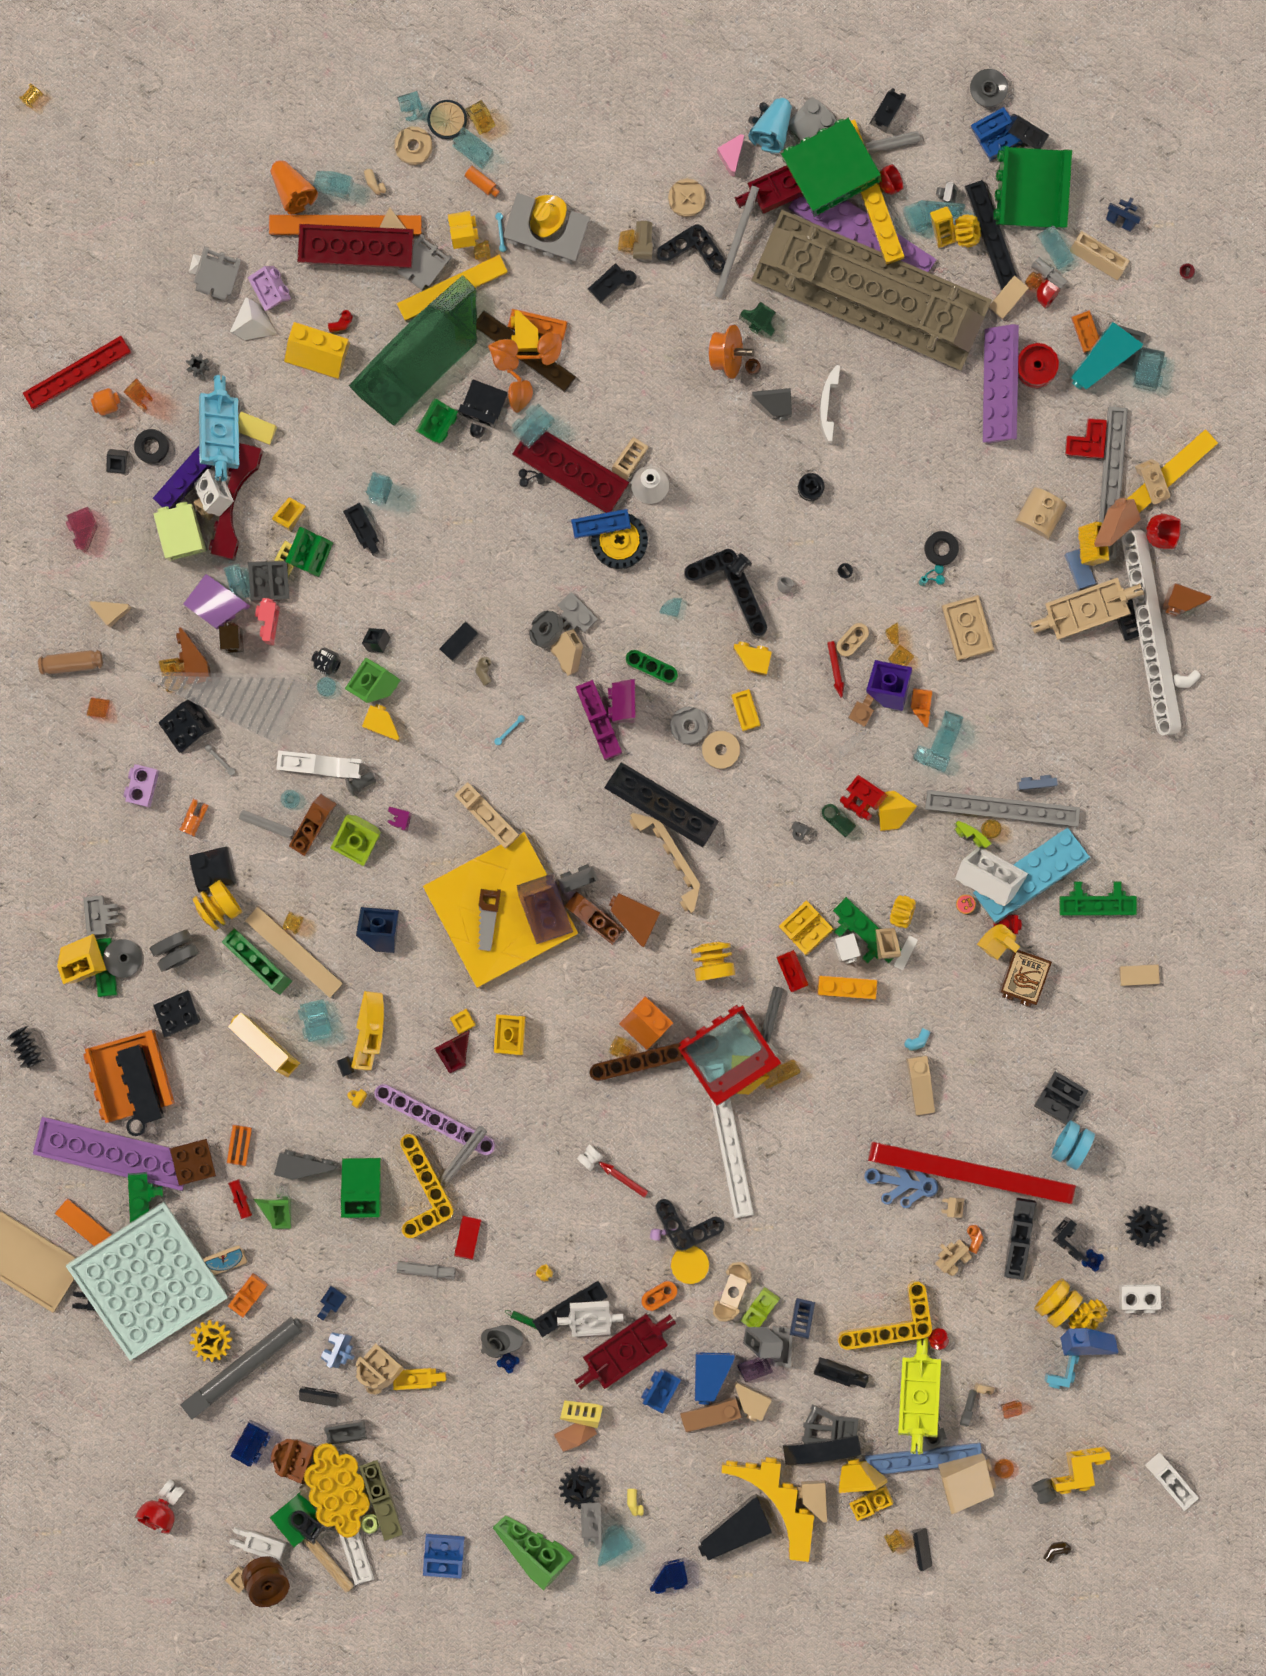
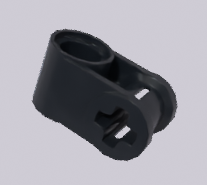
M301 1510L292 1512L288 1517L289 1525L313 1545L316 1543L315 1540L319 1534L326 1530L322 1524ZM296 1514L302 1516L303 1521L300 1525H296L293 1521V1517Z

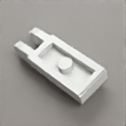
M234 1527V1533L247 1538L245 1543L231 1538L229 1542L231 1545L259 1556H271L279 1561L281 1560L286 1542Z

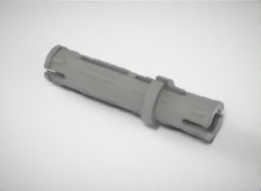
M398 1261L397 1273L433 1277V1279H455L456 1267Z

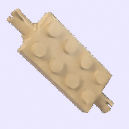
M1115 578L1045 603L1048 615L1045 618L1031 622L1032 627L1038 626L1033 628V632L1036 634L1051 628L1054 630L1057 640L1130 615L1127 602L1130 599L1144 595L1143 590H1139L1142 589V586L1139 583L1124 589L1121 587L1119 578Z

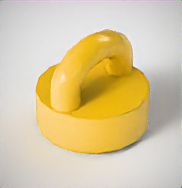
M360 1089L359 1092L351 1090L347 1094L348 1098L353 1101L352 1106L357 1109L362 1106L368 1095L363 1089Z

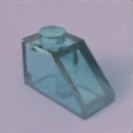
M317 171L313 186L318 192L349 200L354 181L352 176L338 172Z
M945 710L930 752L946 758L949 757L959 734L963 716Z
M615 1524L607 1529L597 1560L599 1567L633 1548V1544L622 1524L619 1526Z

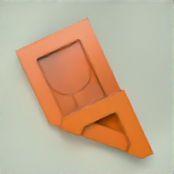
M913 688L911 709L923 725L928 727L932 690Z

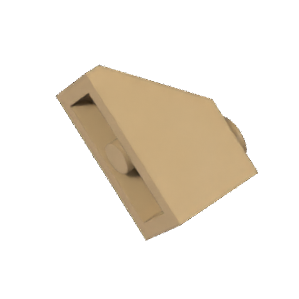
M736 1381L735 1387L743 1411L747 1414L746 1417L755 1422L757 1419L762 1421L772 1401L771 1397Z
M801 1481V1487H798V1499L802 1498L803 1504L822 1522H827L825 1481Z

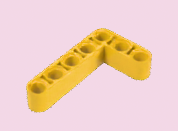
M409 1133L401 1138L400 1145L432 1208L407 1220L403 1224L402 1234L407 1238H414L451 1218L454 1213V1207L416 1135ZM407 1137L414 1139L415 1143L411 1148L406 1147L404 1144V1140ZM414 1155H422L424 1160L421 1165L414 1163ZM428 1171L432 1174L430 1182L422 1179L423 1172ZM432 1189H439L441 1191L439 1199H434L431 1196ZM442 1206L450 1208L448 1216H443L440 1213ZM423 1216H432L433 1223L431 1225L424 1224ZM407 1224H413L416 1227L414 1234L407 1233Z
M918 1280L911 1281L907 1286L912 1320L841 1331L837 1336L839 1346L842 1349L850 1350L928 1337L932 1332L925 1286ZM914 1285H920L922 1288L921 1293L918 1295H914L911 1292ZM918 1304H922L925 1307L924 1312L921 1314H917L914 1311L915 1306ZM922 1323L927 1324V1331L919 1333L918 1326ZM902 1326H906L909 1329L908 1334L905 1336H901L898 1333L899 1328ZM883 1329H887L890 1332L889 1337L886 1339H882L879 1336L880 1331ZM864 1332H868L871 1335L870 1340L867 1342L860 1340V1336ZM845 1335L851 1337V1343L848 1345L841 1343V1339Z

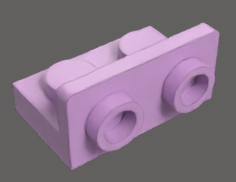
M264 266L248 277L265 311H269L281 302L291 299L289 290L283 284L280 272L275 266Z

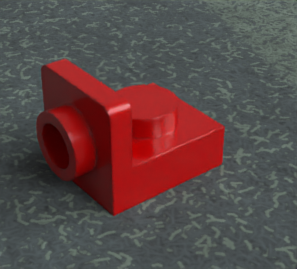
M1008 915L997 924L993 922V927L1003 924L1014 934H1018V930L1021 931L1022 920L1018 919V915Z

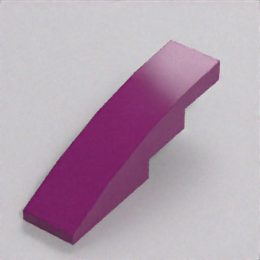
M591 680L576 686L575 688L604 760L606 761L621 755V748L594 681Z

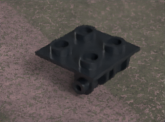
M189 990L153 1005L164 1038L172 1036L179 1031L182 1032L184 1029L187 1030L193 1025H198L201 1021Z

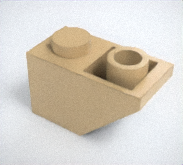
M572 629L561 634L560 638L550 648L552 654L558 658L562 671L567 676L578 672L583 649L582 642L575 630Z

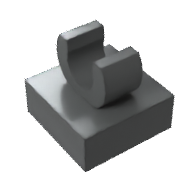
M946 182L945 188L937 187L936 195L938 198L943 199L947 206L955 207L959 188L953 182Z

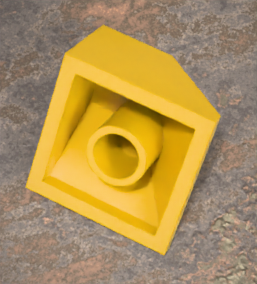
M858 1458L849 1459L848 1463L844 1464L841 1468L839 1493L877 1490L888 1483L885 1476L867 1461H859Z

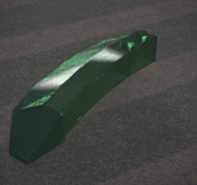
M462 275L403 328L351 382L349 387L365 403L395 426L418 400L477 344V289Z

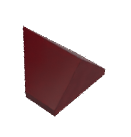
M470 1030L434 1048L449 1074L466 1066Z

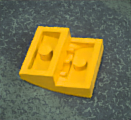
M807 900L779 925V928L805 956L834 931Z

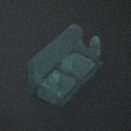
M417 91L397 97L401 112L413 111V115L406 117V121H414L420 118L422 120L425 119Z
M462 127L459 136L453 139L452 147L483 169L493 157V149Z

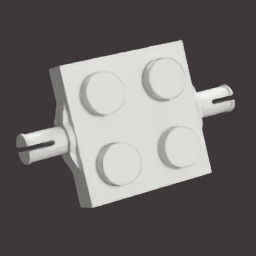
M609 1301L570 1303L569 1317H557L558 1326L569 1325L572 1330V1337L610 1335L612 1322H623V1313L611 1314Z

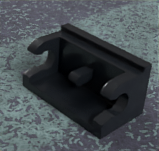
M891 88L869 124L886 133L903 105L906 94H898L894 88Z
M1012 114L1010 117L1012 122L1010 125H1006L1005 129L1032 148L1041 149L1049 134L1021 116Z

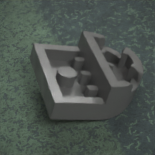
M589 864L579 867L576 873L571 874V871L561 874V879H558V883L564 894L599 879L594 867H589Z

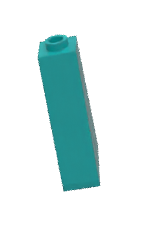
M1111 321L1070 378L1073 379L1072 384L1080 390L1082 387L1087 390L1142 348L1144 344Z

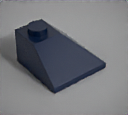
M361 907L356 937L375 952L395 953L399 910Z

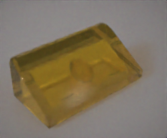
M790 1060L767 1073L769 1078L763 1084L766 1089H769L800 1074L801 1071L795 1060Z

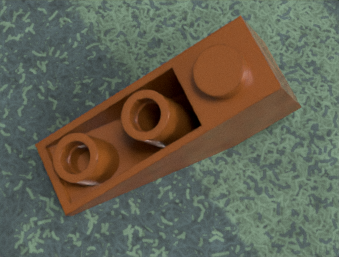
M180 627L176 637L177 643L181 644L182 652H179L180 662L184 663L185 668L182 671L183 681L187 682L189 686L212 683L208 661L185 630Z
M320 794L310 806L289 847L305 856L337 804Z
M577 891L565 905L568 910L612 945L624 931L623 928Z

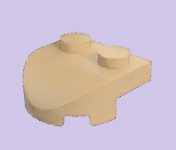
M375 1343L364 1358H358L356 1362V1378L368 1388L384 1389L397 1378L404 1368Z

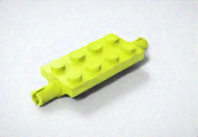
M923 1338V1345L921 1339H916L917 1346L914 1357H902L898 1435L912 1436L910 1450L912 1454H916V1446H918V1454H923V1437H938L941 1359H932L928 1355V1338Z

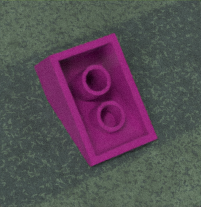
M635 679L612 683V688H608V699H612V707H608V717L612 718V723H634Z

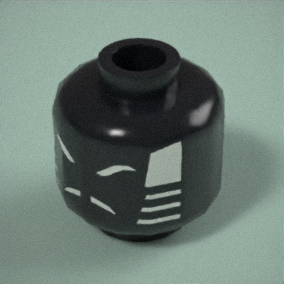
M325 647L321 648L319 652L315 651L311 659L314 662V669L327 676L332 673L335 674L341 664L339 654Z

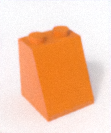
M646 996L619 1023L646 1050L673 1024Z

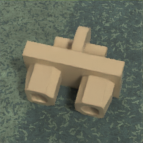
M959 1239L955 1244L951 1242L947 1247L943 1244L940 1245L943 1250L938 1254L940 1259L935 1264L944 1273L954 1276L959 1269L955 1263L959 1259L966 1263L972 1256L968 1251L969 1248Z

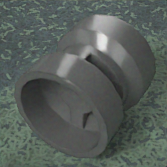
M1048 1478L1039 1480L1031 1485L1033 1491L1038 1495L1037 1500L1039 1504L1047 1503L1057 1497L1055 1491L1050 1487L1051 1483Z

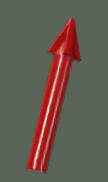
M835 641L827 642L834 676V687L840 698H842L844 682H842Z
M599 1162V1165L607 1175L610 1174L642 1197L647 1195L648 1191L613 1168V1165Z

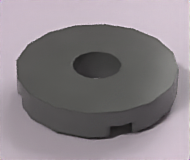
M553 611L541 612L533 620L529 636L532 643L538 647L548 648L552 646L562 634V618Z

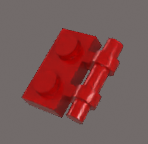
M857 775L846 789L850 796L848 798L842 796L840 803L847 810L854 811L859 818L869 821L872 814L868 812V809L871 807L877 810L888 795L860 775ZM858 799L863 802L860 806L856 804Z

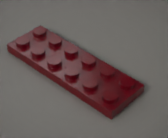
M299 224L297 262L305 264L412 269L414 229Z
M533 422L512 453L514 457L538 472L543 473L546 477L604 513L612 512L629 485V482Z

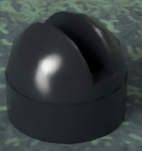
M471 423L470 435L475 438H481L486 428Z
M848 563L841 564L837 570L838 575L841 578L851 577L853 567ZM845 566L850 574L847 575L842 567Z

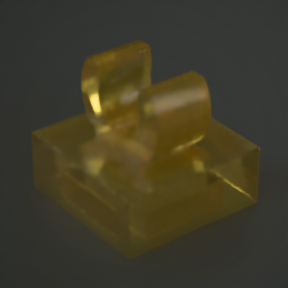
M899 645L888 658V661L893 664L907 666L914 658V655Z
M616 1035L608 1053L616 1057L619 1052L628 1055L631 1048L623 1045L625 1039Z

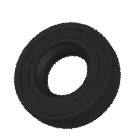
M147 429L136 437L134 450L140 460L148 464H155L166 457L169 443L162 432L155 429ZM150 439L156 440L159 444L158 450L153 454L147 453L144 449L145 442Z
M938 531L928 537L924 545V552L931 563L944 566L955 560L959 552V544L951 533ZM939 541H944L949 546V551L944 556L936 554L934 550L935 544Z

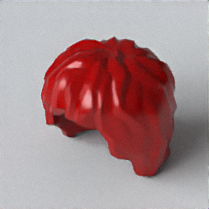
M1163 513L1152 517L1146 527V536L1150 544L1157 548L1175 549L1179 541L1181 520L1173 515Z

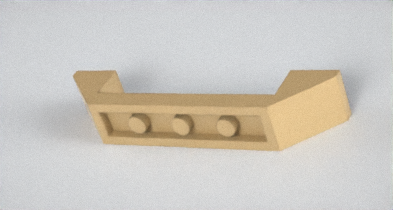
M632 813L630 815L632 819L629 822L634 830L638 829L641 832L652 824L655 826L652 830L656 837L663 839L665 842L662 845L668 855L670 853L675 859L672 861L678 871H683L685 875L683 877L684 882L688 887L692 886L693 888L681 896L682 901L679 903L685 912L688 910L690 913L694 912L700 883L666 828L653 817Z

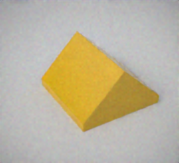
M496 1014L494 1053L524 1055L526 1016Z

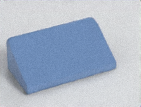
M1081 549L1064 555L1078 590L1096 584L1090 566L1081 563Z

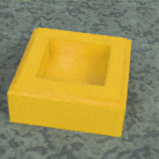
M467 1008L450 1017L458 1034L476 1025Z

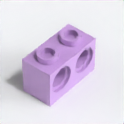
M134 764V768H130L128 779H131L129 787L126 786L124 791L125 801L150 808L159 770ZM146 771L147 779L141 782L138 775L140 772ZM136 790H141L143 793L140 800H135L134 798Z

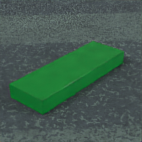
M112 938L96 939L102 959L105 949L112 943ZM107 969L95 975L98 997L118 995L116 976L109 973Z

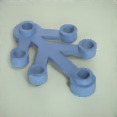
M895 1166L894 1168L900 1177L880 1174L874 1168H869L864 1173L865 1180L870 1184L880 1181L899 1185L889 1193L882 1194L881 1201L884 1204L892 1203L894 1198L909 1188L918 1189L909 1197L904 1196L900 1199V1205L903 1208H909L914 1201L923 1195L931 1197L938 1191L936 1180L927 1178L923 1172L914 1171L919 1181L912 1180L904 1168ZM870 1172L875 1173L874 1179L868 1178ZM928 1183L932 1185V1189L929 1191L925 1189V1185ZM885 1195L890 1196L889 1202L883 1200ZM904 1199L909 1200V1204L907 1206H904L902 1204V1201Z

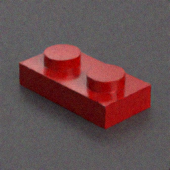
M794 950L776 957L791 992L809 985Z

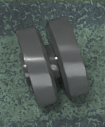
M188 929L173 934L149 948L153 957L167 955L157 963L161 972L176 968L199 954L196 945L190 944L183 947L192 939Z

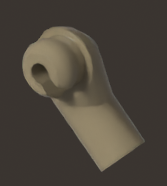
M489 657L480 658L475 670L483 686L492 682L487 674L491 665Z

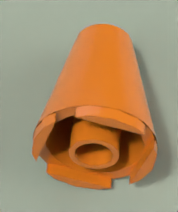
M279 160L273 163L270 172L284 210L290 215L306 210L304 206L308 203L311 206L318 197L316 188L286 161Z

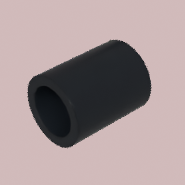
M349 1056L336 1061L342 1077L355 1072L354 1068L351 1067L352 1063Z

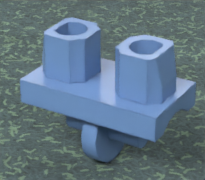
M333 1332L330 1334L328 1342L335 1346L333 1351L325 1349L321 1355V1359L327 1363L326 1366L339 1368L340 1364L345 1365L348 1359L354 1360L355 1355L351 1354L353 1346L349 1345L352 1336Z

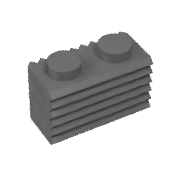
M767 1327L745 1328L743 1343L760 1359H779L781 1357L784 1345L783 1341Z

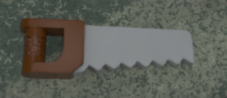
M481 889L479 910L481 913L479 916L481 919L479 921L481 924L479 927L481 929L479 933L481 935L479 936L480 941L478 943L480 945L478 949L491 950L501 889H497V891ZM483 898H496L495 905L487 904Z

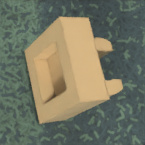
M949 1197V1199L942 1200V1202L948 1203V1209H941L942 1213L947 1214V1217L962 1218L964 1198Z

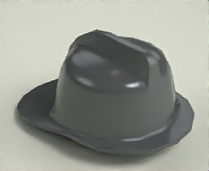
M510 1325L486 1329L481 1334V1353L487 1354L492 1358H499L506 1353L516 1351L523 1344L522 1333Z

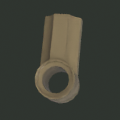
M636 221L633 259L652 260L653 222Z

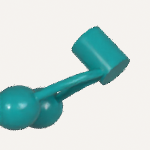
M936 565L934 569L920 578L919 585L925 586L928 580H934L938 585H943L945 582L943 575H938L936 579L927 578V575L932 571L942 574L944 567Z

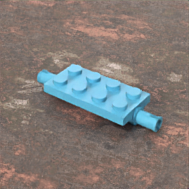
M220 375L214 376V391L210 394L201 393L199 395L200 464L215 466V480L219 481V477H221L223 482L227 480V467L237 469L239 466L238 398L228 395L226 391V377L222 375V380H220Z

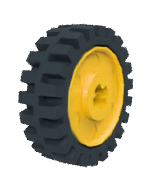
M629 514L631 529L591 537V545L595 556L602 564L609 568L627 569L632 567L642 559L647 550L648 536L646 529L641 521L632 514ZM616 537L624 538L622 545L620 543H615Z

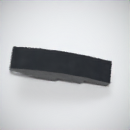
M1016 1197L1004 1277L1024 1279L1036 1206L1035 1200Z

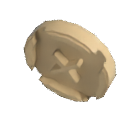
M681 179L669 190V206L674 213L681 217L695 216L705 206V190L693 179Z

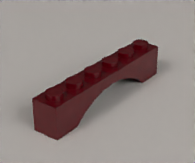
M239 443V466L237 469L229 468L228 471L230 480L227 487L234 502L220 515L219 521L215 522L213 532H216L214 540L211 539L209 544L212 556L235 562L240 543L233 525L234 503L243 484L252 474L259 470L264 452L261 448Z

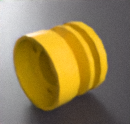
M218 880L209 887L212 896L209 897L204 891L200 893L204 900L203 902L198 896L192 898L198 914L214 931L219 929L216 920L223 926L226 924L223 917L224 914L232 920L242 913L239 904L221 880Z
M706 943L691 949L692 954L700 953L701 955L699 958H693V962H702V966L694 969L696 981L735 975L734 963L724 961V958L732 955V952L723 953V949L731 948L730 943Z

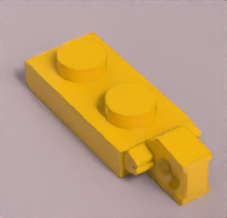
M436 1368L403 1369L393 1381V1390L432 1388L437 1386V1382L446 1381L447 1375L446 1372L436 1373Z

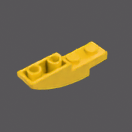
M364 991L356 1028L359 1029V1034L351 1065L354 1069L371 1071L374 1056L380 1053L384 1024L382 993Z

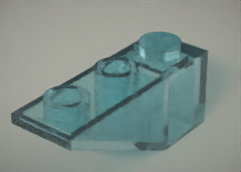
M921 200L904 207L903 215L911 233L914 231L920 233L932 224L930 212L948 207L953 218H956L963 214L962 211L966 207L965 204Z

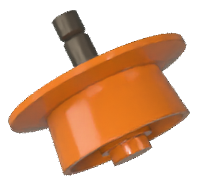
M730 325L726 333L714 332L709 344L711 368L713 370H724L729 379H734L738 375L742 356H754L755 353L754 349L743 348L741 332L736 325Z

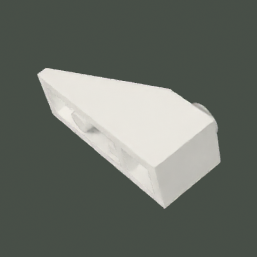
M1158 1453L1145 1464L1148 1470L1184 1511L1199 1499L1161 1453Z

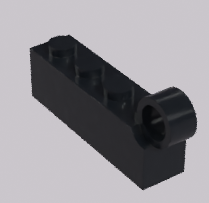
M142 1044L117 1051L118 1056H116L117 1064L119 1067L122 1066L124 1073L121 1075L122 1081L129 1089V1093H127L130 1104L133 1103L135 1111H133L134 1117L129 1119L126 1124L127 1132L132 1136L144 1134L147 1130V1123L165 1118ZM134 1120H139L143 1125L139 1133H135L131 1129V1123Z

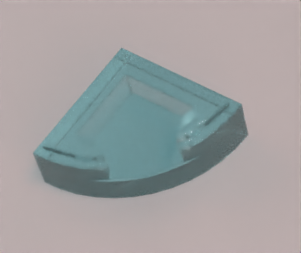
M682 598L668 600L662 605L659 613L678 618Z

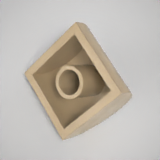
M1034 487L1015 522L1048 540L1067 504L1057 496Z

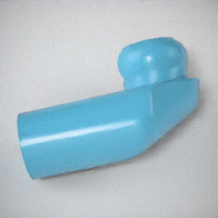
M922 1028L918 1038L913 1040L910 1038L906 1039L905 1047L910 1051L923 1048L931 1032Z

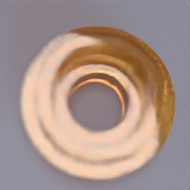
M1032 272L1027 277L1025 284L1029 287V290L1039 287L1042 282V274Z
M1000 1459L996 1462L994 1470L1000 1478H1008L1013 1474L1014 1466L1010 1460ZM1004 1465L1008 1467L1006 1472L1001 1471V1467Z

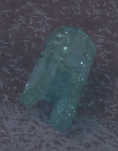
M233 564L223 568L230 591L239 597L235 586L240 585L244 597H249L240 564Z
M924 746L917 747V751L913 756L915 761L943 773L945 772L951 757Z

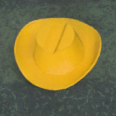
M541 195L535 198L537 201L530 220V228L537 236L548 237L562 227L565 221L566 204L560 197L555 195Z

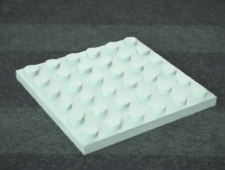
M162 1202L66 1264V1268L130 1361L228 1298V1295L211 1270L206 1266L203 1258L165 1202Z

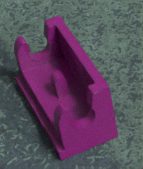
M389 807L388 812L398 817L393 818L395 821L388 820L387 822L394 827L408 832L412 813Z

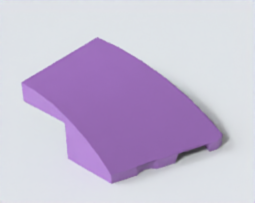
M207 574L204 575L183 603V605L217 630L219 626H224V623L234 619L236 613L242 609L247 610L250 605Z

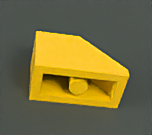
M376 704L375 707L370 705L362 727L399 742V734L389 712L386 711V707Z

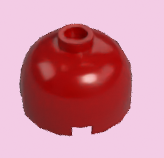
M160 1498L158 1501L150 1500L142 1504L134 1517L138 1519L137 1521L153 1530L161 1528V1533L170 1534L175 1522L174 1512L168 1507L169 1502Z

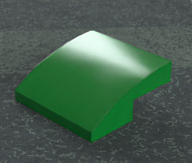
M299 527L285 562L311 575L320 577L334 542L303 527Z
M300 1493L270 1517L293 1548L302 1542L304 1538L289 1525V1515L292 1512L301 1510L318 1521L316 1519V1508ZM299 1514L293 1517L296 1525H300L303 1521L302 1516Z

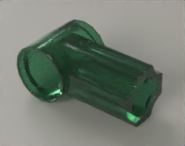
M826 804L820 809L822 819L827 821L844 838L856 827L835 805ZM827 807H831L834 810V815L831 818H827L824 814Z

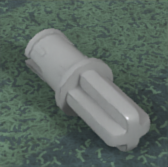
M1040 257L1035 260L1041 267L1035 262L1031 267L1043 275L1044 280H1049L1059 289L1065 286L1067 280L1057 273L1054 267L1051 268Z

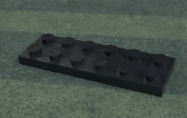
M622 762L604 787L612 794H615L702 848L719 823L717 819Z

